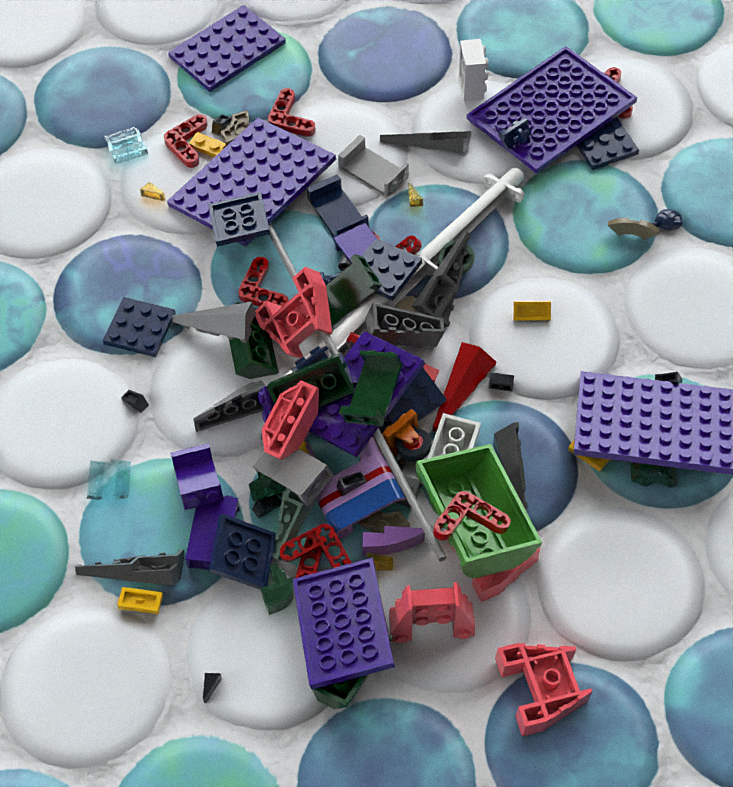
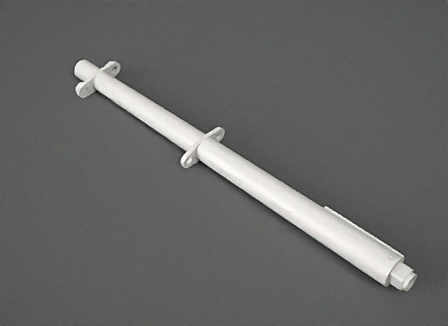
M512 168L501 179L496 178L493 174L485 175L483 182L490 189L418 254H415L422 258V264L396 298L392 301L374 293L332 331L330 336L338 352H341L343 357H345L354 345L351 341L349 343L346 341L351 332L359 336L364 331L366 332L365 317L372 303L394 307L426 275L433 276L438 269L436 265L439 263V253L446 243L454 240L457 241L463 232L470 233L506 197L516 202H521L525 194L522 189L517 187L524 181L523 172L520 169ZM323 340L317 346L322 348L327 345ZM329 349L325 351L328 357L332 356ZM308 353V354L305 356V359H306L307 357H309L311 354ZM292 370L287 372L285 375L292 373Z

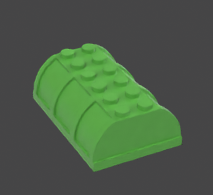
M491 444L416 462V476L419 482L424 485L429 496L430 505L439 517L457 493L467 491L507 514L510 518L511 523L508 531L504 534H497L466 516L448 539L449 544L454 548L460 560V567L467 577L479 578L513 569L528 560L538 547H541L542 541ZM478 509V510H477V513H478L479 515H481V516H486V515H487V512H486L485 510H483V509ZM454 512L448 513L452 519L459 518L458 514Z

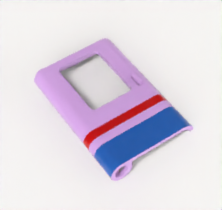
M308 432L304 439L307 444L306 448L309 451V455L317 459L308 442V437L312 433ZM373 436L360 452V462L334 475L316 500L327 523L332 526L339 539L348 536L353 531L352 525L398 500L403 501L406 499ZM361 472L366 483L341 497L336 488L338 479Z

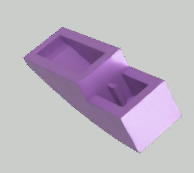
M384 526V533L363 532V556H379L404 551L424 542L425 533L422 528Z

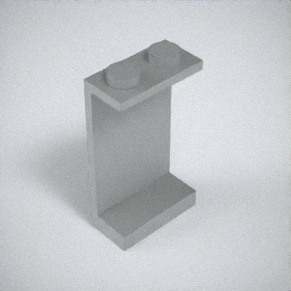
M361 135L338 155V167L385 196L394 192L398 185L409 177L408 163L399 168L366 148L365 137Z
M300 449L283 460L264 452L253 465V468L261 478L267 476L297 494L307 506L314 501L334 477L326 464Z

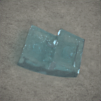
M137 126L104 136L115 164L148 154L147 147L142 140Z
M111 459L110 463L90 461L87 499L115 500L128 498L131 461Z

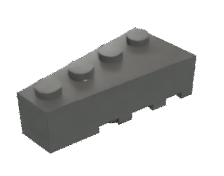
M372 303L365 317L366 332L394 346L437 347L445 332L443 318Z

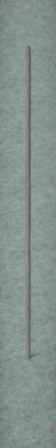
M270 223L268 225L270 230L269 236L291 278H293L297 272ZM320 332L331 355L339 353L331 336ZM378 428L374 433V437L438 560L442 562L447 557L439 541L434 537L430 524Z

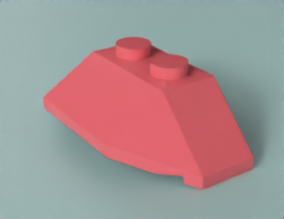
M300 381L297 385L279 395L262 428L265 453L283 460L301 447L318 414L319 388Z

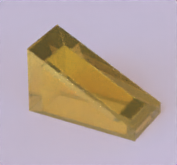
M148 182L140 189L141 196L160 201L166 200L164 192L151 182Z
M408 183L410 207L423 206V198L412 184Z
M367 552V559L373 558L376 571L393 570V557Z

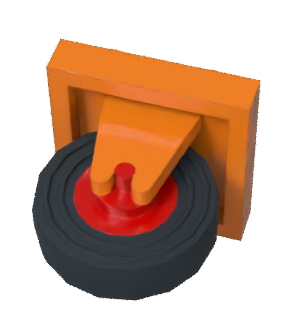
M412 409L406 414H402L393 425L388 426L383 432V437L394 457L399 454L403 459L414 462L424 459L430 452L432 446L430 436L425 430L419 428L417 413Z

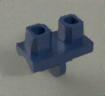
M524 118L521 121L516 120L509 129H503L498 134L500 140L503 141L505 149H510L519 142L522 144L527 142V137L532 133L528 126V119Z

